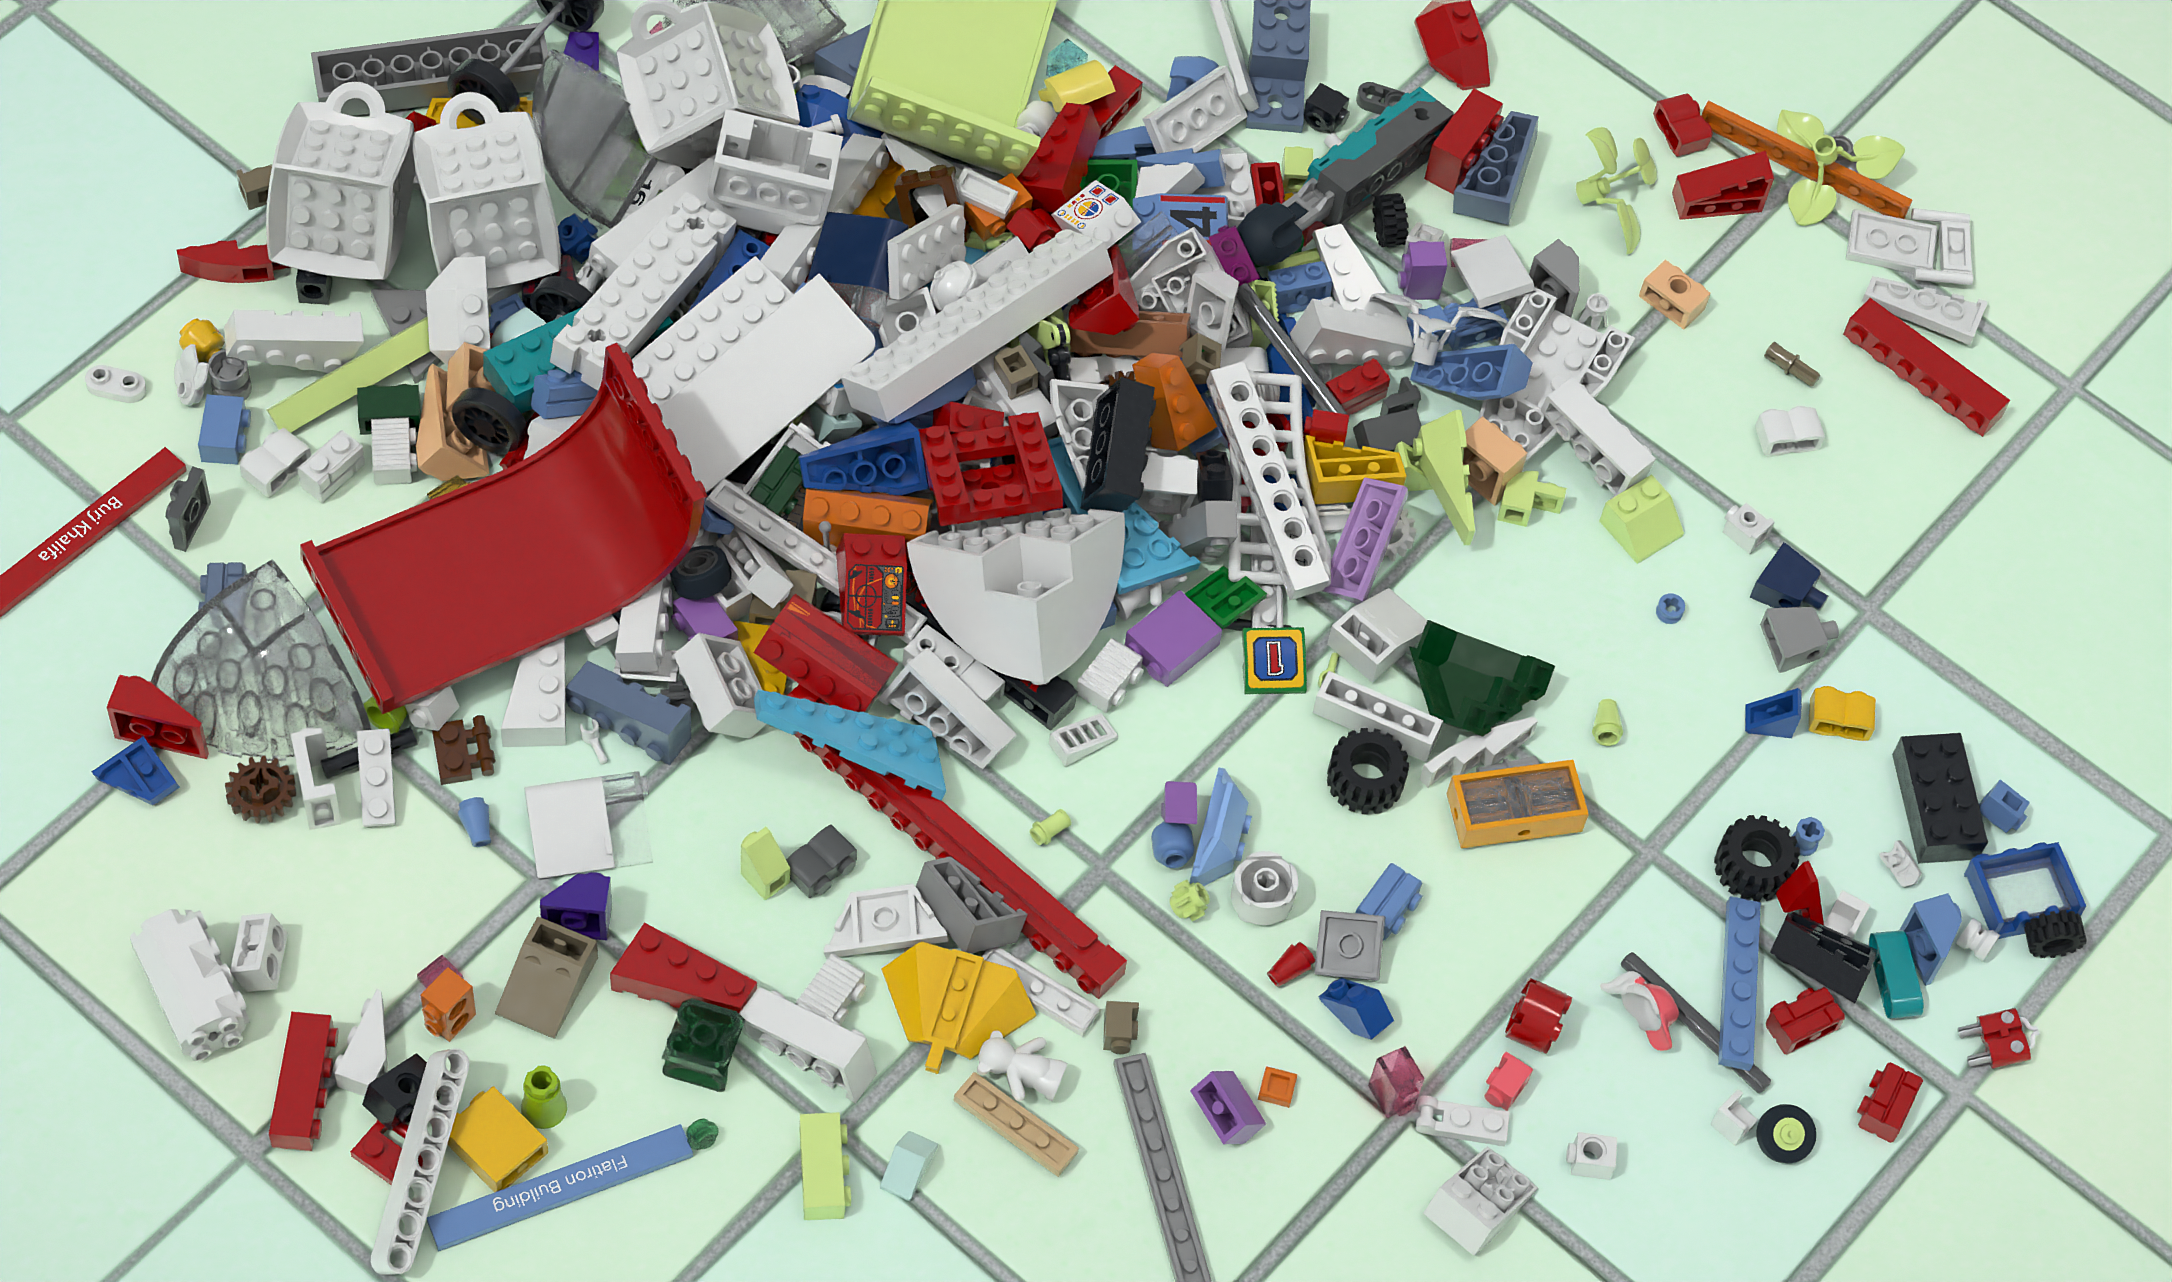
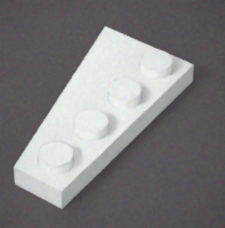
M1342 224L1314 230L1312 236L1320 259L1324 262L1332 279L1331 290L1334 299L1342 305L1343 310L1353 311L1355 308L1365 310L1366 315L1370 316L1375 313L1403 318L1393 303L1382 299L1369 301L1372 294L1386 293V291Z

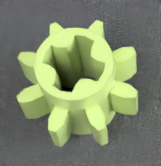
M1186 879L1174 886L1175 891L1171 892L1173 896L1170 897V905L1173 912L1179 918L1184 917L1186 919L1189 917L1191 921H1194L1205 915L1204 910L1208 908L1206 905L1209 904L1210 899L1202 884L1198 882L1190 884Z

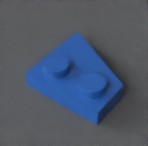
M144 736L91 771L97 780L152 806L180 788Z

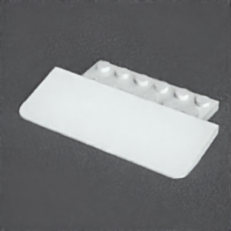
M755 256L632 358L633 371L637 378L641 377L644 380L648 389L647 396L652 404L656 403L659 406L666 429L670 428L673 431L677 440L676 447L681 455L685 454L688 457L693 477L696 481L700 480L706 493H708L723 478L725 479L837 384L841 380V376L850 371L852 366L861 363L871 355L875 349V338L872 332L820 274L816 275L799 291L793 294Z

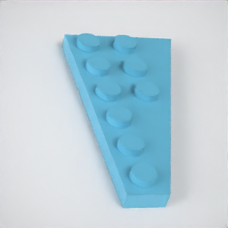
M1062 437L1048 440L1047 442L1061 483L1065 504L1071 509V514L1088 515V511L1080 509L1083 491ZM1136 502L1132 503L1127 510L1122 512L1125 517V542L1122 567L1116 588L1119 595L1199 568L1201 562L1195 556L1189 557L1180 548L1181 544L1174 537L1169 538L1158 528V522Z
M758 689L754 697L757 720L791 735L797 732L812 738V744L823 748L827 744L840 750L839 756L884 776L889 773L895 774L905 780L904 785L916 789L917 785L933 791L931 796L942 801L946 788L936 738L932 736V731L926 726L913 725L892 718L887 719L870 715L866 712H856L835 705H825L808 699H799L781 695L777 692Z

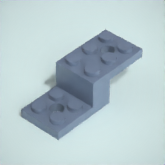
M1253 0L1252 42L1248 60V73L1259 108L1251 112L1246 108L1248 116L1246 118V128L1294 133H1302L1305 78L1309 62L1311 0ZM1284 14L1288 18L1285 20H1281L1276 18L1275 15ZM1275 101L1280 103L1282 107L1273 108L1268 103Z

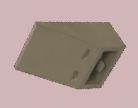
M537 917L522 944L496 1008L495 1015L555 1039L598 959L597 941Z

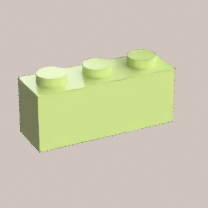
M840 1112L800 1114L799 1132L804 1220L844 1219L845 1206H851L850 1186H844L843 1175H849V1156L842 1155V1144H847L848 1142L847 1124H840Z

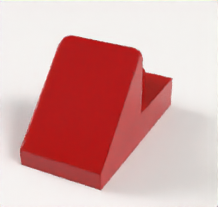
M1805 861L1778 889L1776 896L1784 913L1798 910L1800 915L1824 925L1818 879L1810 861Z

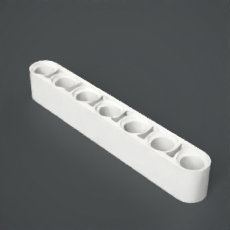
M453 1048L434 1052L427 1061L371 1254V1265L375 1272L380 1275L405 1273L411 1269L414 1263L469 1070V1058L461 1049ZM447 1058L449 1059L451 1064L450 1071H448V1069L446 1068ZM438 1090L440 1091L442 1096L440 1103L438 1102L436 1097ZM428 1122L432 1125L431 1136L427 1130ZM419 1154L423 1158L422 1168L418 1164ZM410 1186L412 1187L414 1192V1197L412 1200L409 1198L408 1194ZM401 1219L403 1220L405 1226L403 1233L400 1231L399 1222ZM391 1252H393L395 1256V1263L393 1266L390 1263Z

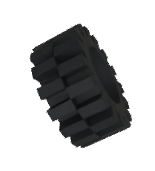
M1400 193L1376 195L1373 201L1374 208H1372V213L1374 214L1373 223H1375L1374 232H1376L1379 246L1405 245L1409 233L1407 230L1409 223L1407 222L1408 214L1405 211L1406 204L1404 203L1403 196L1401 197Z
M2060 910L2059 913L2051 911L2050 915L2043 913L2039 915V918L2034 917L2030 919L2031 922H2027L2025 924L2026 927H2024L2029 952L2035 957L2040 955V958H2046L2047 956L2056 958V955L2060 954L2061 957L2066 956L2067 952L2074 953L2076 949L2083 948V944L2087 942L2080 914H2075L2074 911H2069L2068 913H2066V910Z

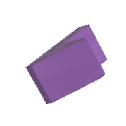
M1167 781L1165 783L1164 803H1161V817L1165 823L1197 824L1196 783Z

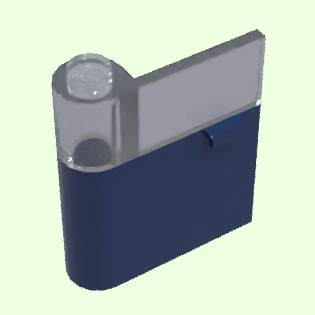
M827 212L807 283L820 274L872 334L873 331H879L889 300L888 241L908 230L909 226L889 218Z

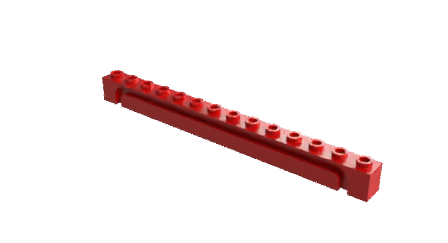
M800 684L786 695L825 704L821 701V698ZM799 732L793 734L799 739L800 744L808 752L813 751L821 758L828 770L836 771L840 774L851 790L859 791L863 794L873 809L886 814L896 829L899 831L904 830L909 834L919 849L922 851L927 850L936 859L951 856L981 879L980 885L993 894L998 891L1004 896L1003 902L1013 910L1022 909L1028 915L1021 933L1029 939L1034 949L1038 952L1046 953L1053 959L1054 965L1061 972H1068L1076 979L1078 986L1085 993H1092L1097 999H1100L1125 975L1127 960L1109 944L1105 946L1098 940L1099 936L947 804L932 797V792L929 789L917 785L916 789L904 785L905 780L895 774L889 773L884 776L839 756L840 750L827 744L821 748L812 744V738Z

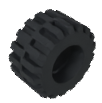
M1361 728L1360 733L1352 730L1348 732L1347 738L1342 736L1338 744L1333 748L1327 770V785L1331 786V795L1339 797L1338 803L1341 806L1349 805L1348 810L1352 812L1359 809L1362 810L1361 814L1368 815L1369 810H1373L1375 814L1382 812L1383 807L1387 810L1390 809L1394 801L1397 802L1401 797L1409 771L1408 754L1406 750L1401 751L1402 744L1400 741H1392L1393 735L1388 732L1386 735L1380 734L1381 730L1375 728L1373 732H1368V728ZM1369 764L1379 769L1383 776L1375 779L1365 778L1355 772L1353 766Z
M1749 815L1745 821L1740 818L1735 821L1734 825H1730L1727 828L1716 851L1714 863L1717 864L1715 867L1716 875H1722L1719 880L1722 886L1728 885L1730 887L1728 892L1732 895L1737 892L1741 895L1740 898L1747 899L1750 897L1756 902H1760L1762 897L1766 901L1773 899L1778 889L1795 872L1799 864L1800 848L1795 847L1798 841L1795 836H1789L1791 830L1787 826L1782 828L1779 826L1780 821L1776 819L1773 822L1768 821L1767 816L1761 815L1759 819H1756L1754 815ZM1751 850L1763 854L1770 861L1771 866L1762 867L1752 864L1745 858L1743 851Z

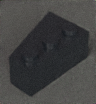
M1792 911L1787 913L1770 953L1775 955L1779 961L1790 964L1851 1002L1856 1003L1871 971L1878 950Z

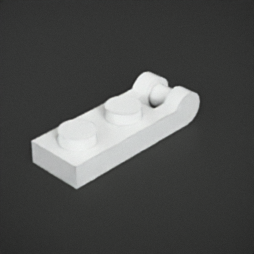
M1421 1096L1419 1098L1418 1110L1421 1112L1420 1117L1416 1119L1417 1132L1505 1147L1508 1135L1509 1111L1440 1101L1432 1096ZM1433 1114L1442 1115V1122L1435 1121Z

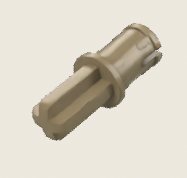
M1775 341L1768 347L1765 352L1766 354H1764L1766 359L1785 370L1784 374L1788 375L1791 373L1809 386L1813 387L1820 378V374L1816 370L1799 360L1800 355L1792 354Z

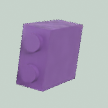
M1179 590L1126 632L1124 645L1143 657L1142 665L1147 668L1149 675L1154 680L1160 681L1168 687L1220 645L1222 629Z

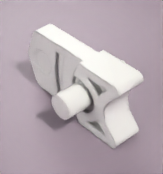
M1901 840L1894 842L1891 852L1879 853L1882 861L1902 887L1917 884L1922 872Z

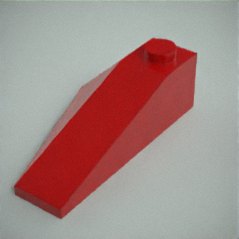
M1116 243L1107 249L1114 273L1077 296L1079 299L1078 304L1072 305L1069 310V325L1072 329L1116 335L1121 331H1129L1140 320L1139 306L1120 248Z

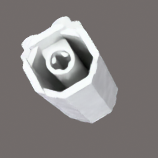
M169 909L146 919L140 925L143 931L138 936L134 931L129 937L132 948L183 1055L191 1056L193 1061H202L208 1058L212 1052L224 1047L231 1048L238 1045L243 1040L241 1033L246 1029L245 1025L250 1023V1020L245 1010L247 1009L240 991H236L232 983L234 980L227 964H223L221 961L218 945L214 937H210L207 932L208 926L200 910L196 912L185 910L186 915H180L178 909Z

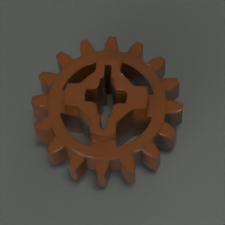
M262 755L260 762H255L253 757H249V765L245 766L239 762L237 764L238 773L229 772L230 782L225 783L226 793H228L226 794L227 803L231 805L235 815L241 812L243 821H247L253 816L256 824L260 823L262 817H266L269 822H273V814L277 813L283 817L285 815L283 807L292 808L293 802L291 797L297 795L296 787L294 786L296 785L294 774H290L288 765L280 767L279 759L275 758L271 763H268L265 755Z

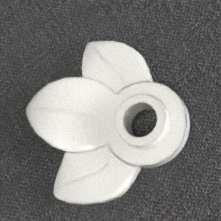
M190 344L183 350L180 359H177L174 367L177 395L184 405L200 402L208 375L209 363L198 362L195 344Z

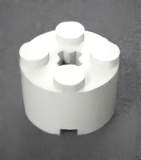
M1257 851L1248 855L1236 868L1231 888V902L1240 920L1257 925H1271L1284 921L1293 907L1298 888V874L1295 867L1291 863H1287L1276 852Z

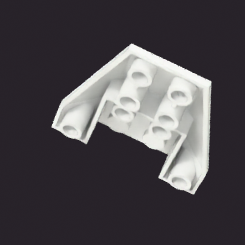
M1195 227L1168 239L1130 278L1139 311L1186 313L1193 274L1215 270L1224 271L1212 246ZM1237 297L1227 343L1249 332L1241 303Z

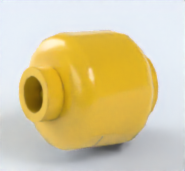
M193 319L179 332L181 335L179 344L183 350L190 344L196 345L199 363L208 362L211 356L220 351L225 343L223 335L209 320Z

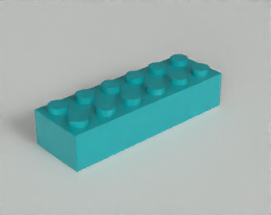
M581 308L483 352V374L495 391L514 404L521 414L532 409L531 401L532 394L534 393L535 376L548 374L549 370L566 372L550 362L553 341L567 324L573 326L574 316ZM669 316L632 358L648 346L650 339L658 338L673 325V321Z

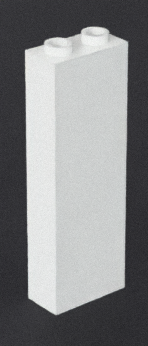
M715 154L592 242L588 257V263L592 268L608 279L666 213L672 215L673 205L686 191L707 202L705 209L710 212L715 211L717 208L707 192Z

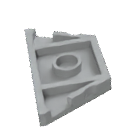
M371 290V297L391 337L427 317L426 290ZM430 351L409 363L406 367L416 384L423 379L422 374L428 370L430 365L434 364L437 366L441 360Z

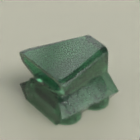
M691 998L683 1001L678 1009L677 1018L671 1034L667 1038L666 1047L661 1058L665 1060L662 1073L673 1079L717 1092H724L727 1086L728 1066L745 1019L737 1011Z

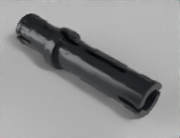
M411 726L390 734L391 755L418 745ZM358 747L320 760L326 778L330 779L343 772L358 768Z

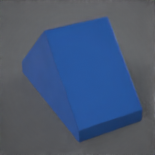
M1796 688L1745 704V731L1749 734L1792 739L1801 719L1802 690Z

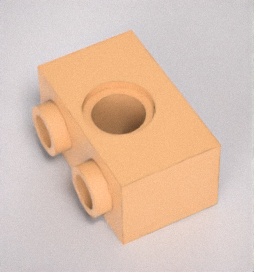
M1665 259L1644 279L1639 297L1684 330L1705 310L1711 293L1702 284L1691 279L1679 267L1672 265Z

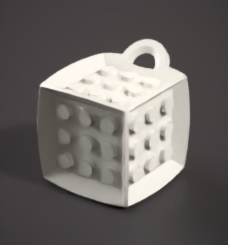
M647 0L635 9L630 23L633 37L619 47L616 54L625 99L637 133L648 154L679 167L696 168L700 165L699 158L716 154L726 109L793 125L799 124V112L791 76L778 40L768 21L742 8L716 2H701L681 9L678 5L668 0ZM653 15H664L673 22L665 29L654 34H650L647 29V21Z
M362 82L344 83L332 91L326 102H298L287 117L275 149L267 198L268 257L272 262L312 273L352 279L384 280L391 272L403 243L412 196L415 171L412 135L415 132L412 121L386 113L382 97L370 85ZM349 99H362L369 106V118L342 114V106Z
M467 92L456 95L443 108L440 124L422 129L412 135L415 168L427 211L431 246L438 275L455 257L485 256L487 289L523 283L558 272L561 269L558 228L551 197L545 181L541 145L530 114L527 112L499 113L495 104L489 98L479 93ZM475 109L483 115L485 124L457 129L456 120L463 110Z

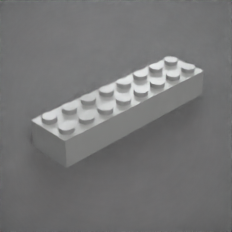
M540 23L311 52L318 102H326L334 89L348 82H362L373 87L382 97L386 111L428 106L432 98H451L447 86L448 78L462 61L471 58L480 59L500 69ZM544 33L506 74L518 93L552 89L551 63ZM352 98L343 104L341 113L353 116L368 114L370 110L365 101L359 98Z

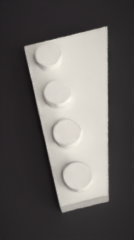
M1872 276L1861 301L1865 303L1869 298H1872L1889 312L1902 319L1968 345L1971 344L1988 303V301L1978 299L1977 303L1966 301L1963 295L1952 293L1951 297L1936 294V289L1926 287L1920 290L1911 289L1908 283Z

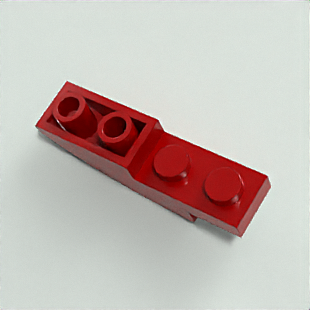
M230 240L176 249L180 272L211 281L226 283L275 280L273 271L291 268L272 262L268 257L267 244L252 245L247 248L238 249L237 241Z

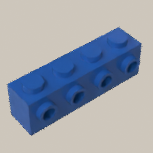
M739 229L689 311L753 257L756 256L761 260L770 246Z

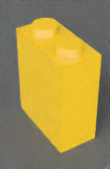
M494 1086L487 1092L482 1091L471 1100L469 1107L461 1113H456L447 1144L494 1193L508 1188L548 1154L547 1139Z

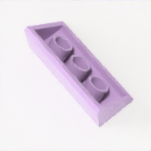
M1364 477L1331 559V584L1323 592L1357 605L1367 600L1408 498L1407 487Z

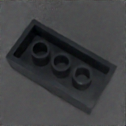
M1120 377L1097 398L1080 509L1086 511L1089 509L1107 510L1122 513L1142 496L1144 483L1141 482L1142 472L1145 470L1148 462V455L1145 454L1146 444L1149 442L1152 434V427H1149L1150 417L1153 415L1156 407V400L1153 399L1155 387Z
M1961 733L1901 736L1892 756L1918 864L1965 861L1982 854L1988 844V839Z

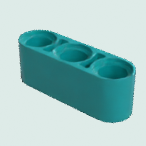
M1903 930L1871 933L1868 943L1870 947L1878 950L1873 962V968L1887 1018L1921 1016L1924 1008L1923 997L1906 933Z

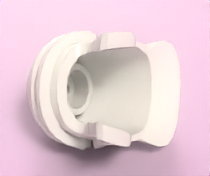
M959 260L936 271L930 289V296L934 307L942 311L947 304L956 302L965 296L967 291L979 287L981 283L977 279V269L973 265Z

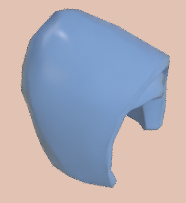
M1203 56L1175 57L1169 77L1172 79L1166 101L1178 95L1219 67V65L1215 61Z

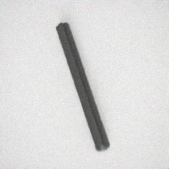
M1247 283L1239 286L1237 299L1295 375L1301 377L1302 384L1323 411L1347 414L1251 286Z
M1634 952L1626 955L1621 962V967L1627 972L1634 971L1639 973L1646 980L1647 984H1654L1665 988L1671 994L1678 1007V1020L1719 1057L1720 1032ZM1754 1063L1750 1071L1730 1067L1759 1094L1764 1092L1771 1084V1079Z

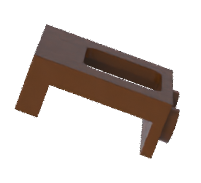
M936 165L931 167L929 171L924 172L908 170L902 172L897 177L894 189L902 221L909 228L917 225L909 196L910 189L938 184L943 189L947 207L952 204L961 205L954 179L956 174L955 166ZM966 221L964 229V243L968 242L971 234L969 221Z

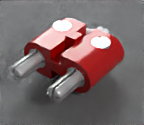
M2016 1008L1977 1016V1023L1961 1026L1957 1029L1960 1038L1980 1034L1982 1042L1986 1047L1984 1053L1967 1056L1969 1067L1989 1063L1992 1069L2031 1060L2030 1050L2035 1046V1037L2040 1035L2038 1027L2031 1026L2026 1018L2019 1017ZM2021 1022H2023L2029 1030L2034 1031L2030 1036L2029 1045L2025 1033H2023Z

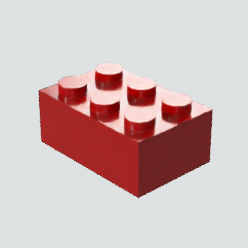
M1473 88L1432 144L1424 179L1454 195V190L1465 180L1466 173L1471 166L1474 167L1481 152L1485 147L1489 146L1493 140V135L1502 124L1504 116L1501 115L1504 103Z

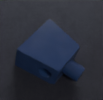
M1783 542L1757 579L1750 598L1773 608L1802 607L1806 603L1820 611L1829 595L1815 588L1821 575L1820 570Z

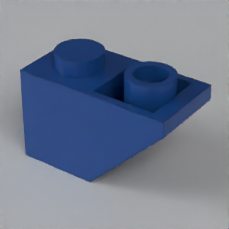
M1341 978L1332 982L1328 989L1318 996L1320 1001L1352 1034L1372 1040L1394 1022L1378 989Z

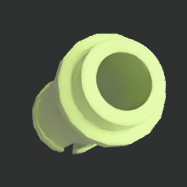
M1059 809L1042 822H1034L1033 828L1029 832L1036 844H1049L1053 836L1071 826V820L1063 809Z

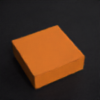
M1266 1066L1257 1100L1289 1108L1298 1074Z

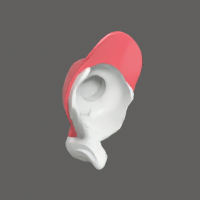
M1634 971L1625 972L1608 983L1600 984L1601 990L1606 993L1621 994L1625 1009L1637 1020L1639 1028L1646 1032L1650 1044L1655 1049L1666 1051L1672 1048L1669 1026L1678 1019L1679 1010L1673 997L1665 988L1654 984H1647L1646 980Z

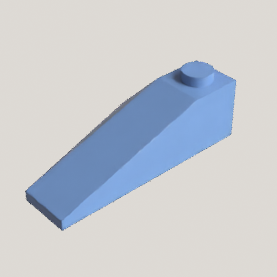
M1515 344L1437 352L1434 366L1415 362L1410 380L1413 383L1475 400L1504 398L1526 388L1533 362Z

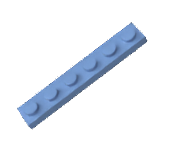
M1730 896L1726 902L1718 1065L1750 1071L1754 1063L1761 902Z

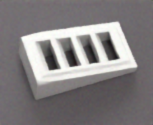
M1099 713L1053 731L1049 736V745L1066 767L1117 740L1118 735L1103 714ZM1099 724L1106 734L1101 736L1094 726ZM1089 729L1095 739L1091 740L1085 731ZM1080 735L1084 743L1080 744L1075 736ZM1070 740L1074 747L1070 748L1066 741Z

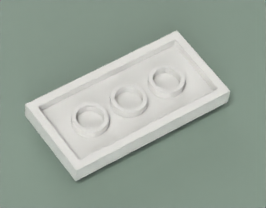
M1225 65L1217 67L1142 118L1157 154L1193 148L1194 153H1196L1248 116L1238 96L1228 67Z
M952 204L888 241L889 298L901 300L933 281L936 271L955 261H965L964 229L966 221L962 205Z

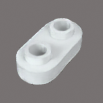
M96 365L91 367L85 374L87 389L94 396L124 403H136L143 399L146 394L145 380L137 372L107 365ZM129 382H130V383H134V384H132V385H130V386L125 385V384H127V383H129Z

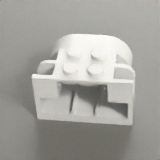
M726 109L707 190L708 196L714 201L717 209L736 219V225L779 235L785 226L798 223L808 225L820 224L825 219L833 191L843 136Z

